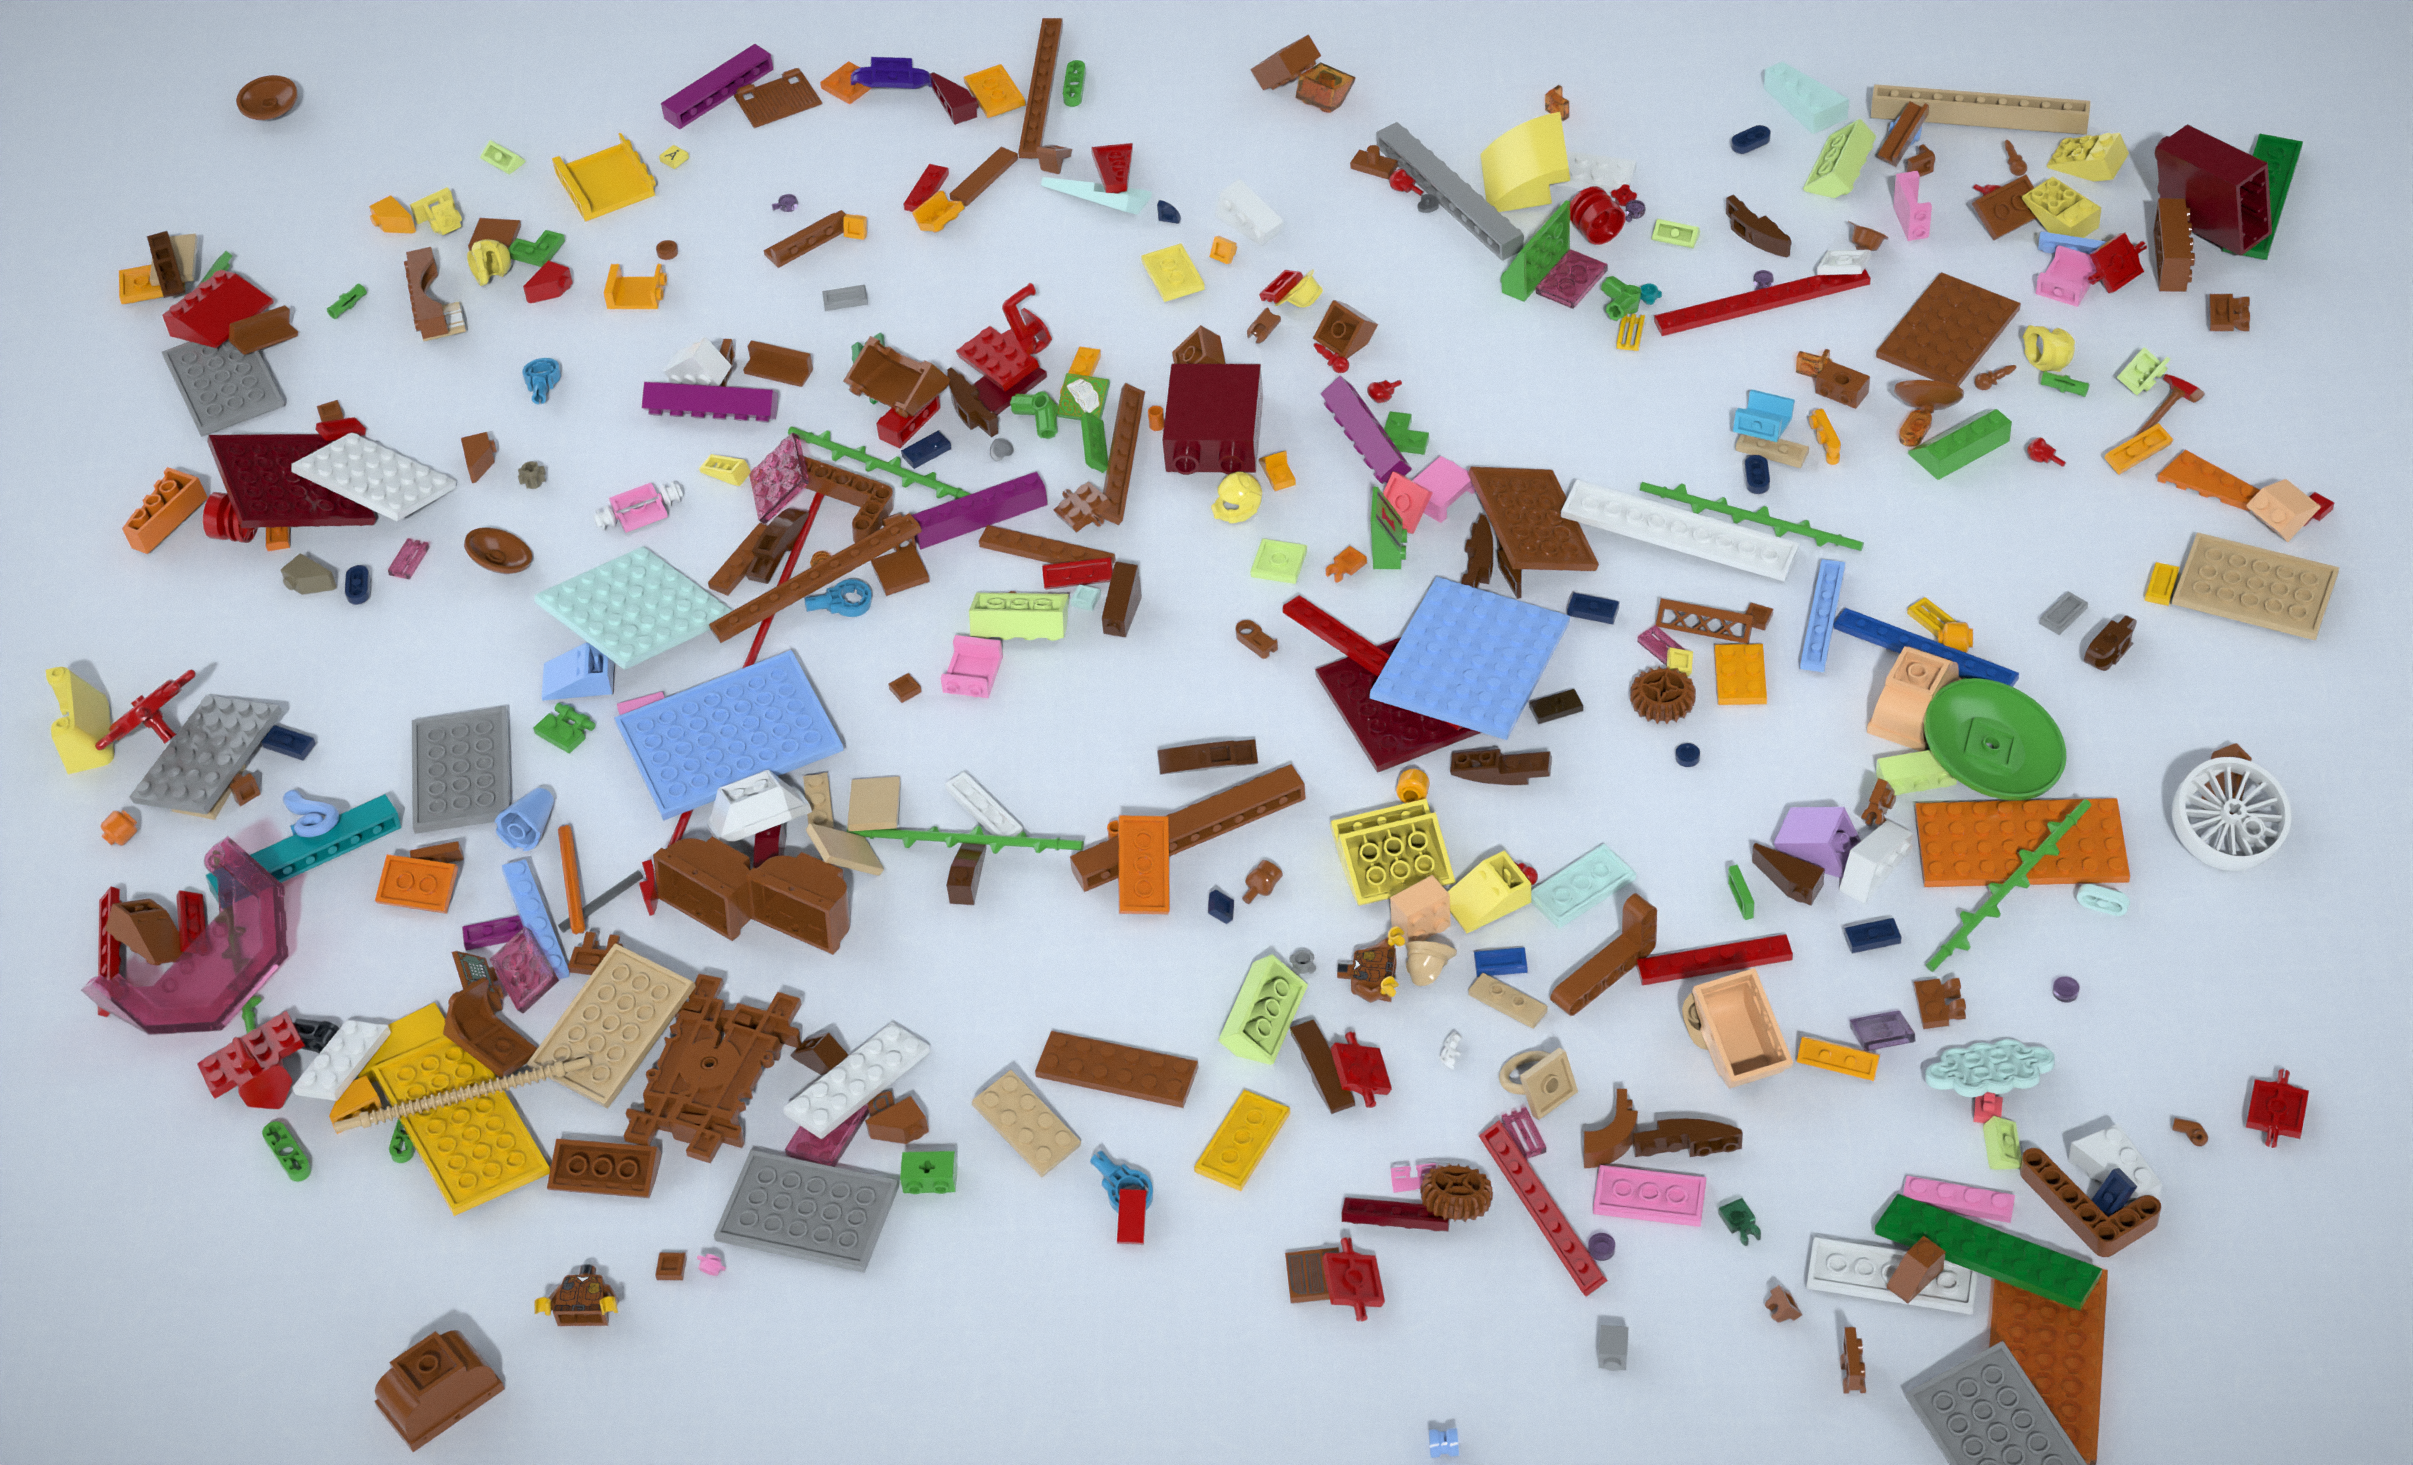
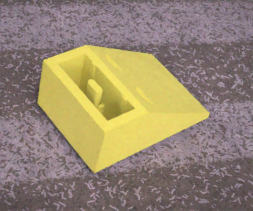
M2120 133L2066 138L2061 141L2048 162L2047 168L2093 182L2113 180L2129 152Z
M2054 177L2049 178L2022 196V200L2049 233L2084 238L2099 228L2101 207Z
M1505 850L1483 860L1448 891L1450 894V913L1466 934L1531 903V883Z

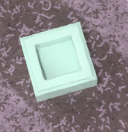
M1079 584L1070 600L1071 606L1093 611L1101 596V589Z

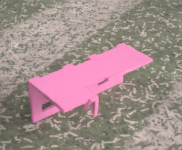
M1436 1163L1417 1165L1418 1177L1410 1178V1166L1391 1168L1393 1193L1420 1189L1425 1176L1422 1174L1429 1173L1430 1169H1436ZM1406 1176L1405 1178L1395 1179V1177Z

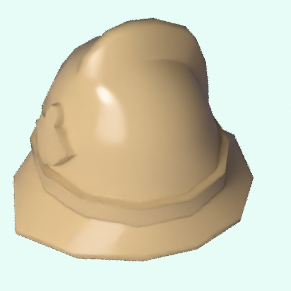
M1406 942L1405 947L1408 951L1407 972L1410 974L1411 980L1415 985L1427 986L1438 978L1442 968L1447 965L1448 960L1456 956L1457 950L1437 942Z

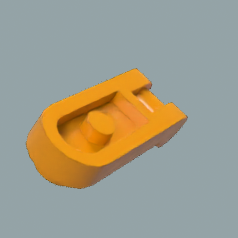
M1824 409L1813 410L1812 415L1809 416L1810 427L1815 429L1818 443L1822 444L1827 452L1826 462L1830 465H1836L1840 461L1839 451L1841 449V442Z

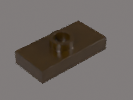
M1575 689L1531 701L1529 702V708L1537 723L1542 724L1582 712L1583 704Z

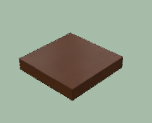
M479 218L468 245L469 251L472 250L475 242L485 239L499 241L508 249L517 238L521 228L520 220Z
M914 546L871 560L873 570L886 596L930 582L927 571Z

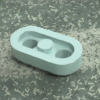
M2095 884L2082 885L2077 895V900L2082 906L2115 916L2126 914L2130 905L2129 898L2123 892L2103 888Z

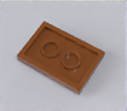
M2027 175L1994 190L1972 203L1994 241L2037 219L2022 200L2023 195L2034 189Z

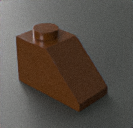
M828 1032L806 1038L790 1056L811 1070L823 1075L840 1064L848 1054Z

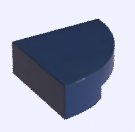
M1159 200L1157 204L1159 221L1179 224L1181 216L1178 210L1170 203Z

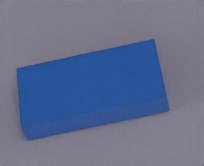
M1525 947L1474 951L1477 977H1480L1482 973L1488 976L1528 973Z

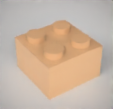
M1433 875L1390 897L1392 928L1398 926L1404 931V935H1402L1405 939L1404 944L1412 941H1425L1427 938L1441 933L1451 926L1450 894Z

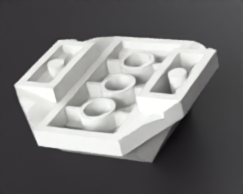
M765 770L718 788L713 811L707 821V825L714 838L729 844L808 814L812 810L809 802L798 788L790 787L770 770Z

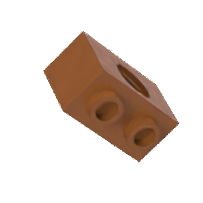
M1829 361L1817 376L1816 394L1856 409L1869 393L1870 376Z

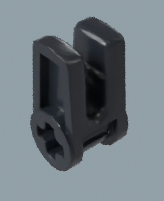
M296 1019L294 1022L305 1045L301 1049L319 1054L339 1030L338 1026L328 1021Z

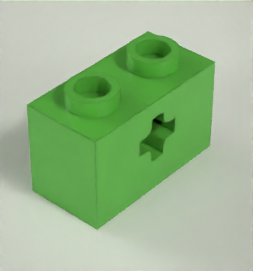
M955 1151L902 1152L900 1181L903 1193L945 1194L947 1192H956L958 1165Z

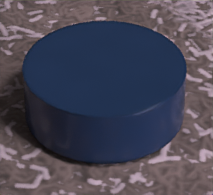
M1691 743L1679 745L1675 754L1676 762L1683 767L1697 765L1700 761V749Z

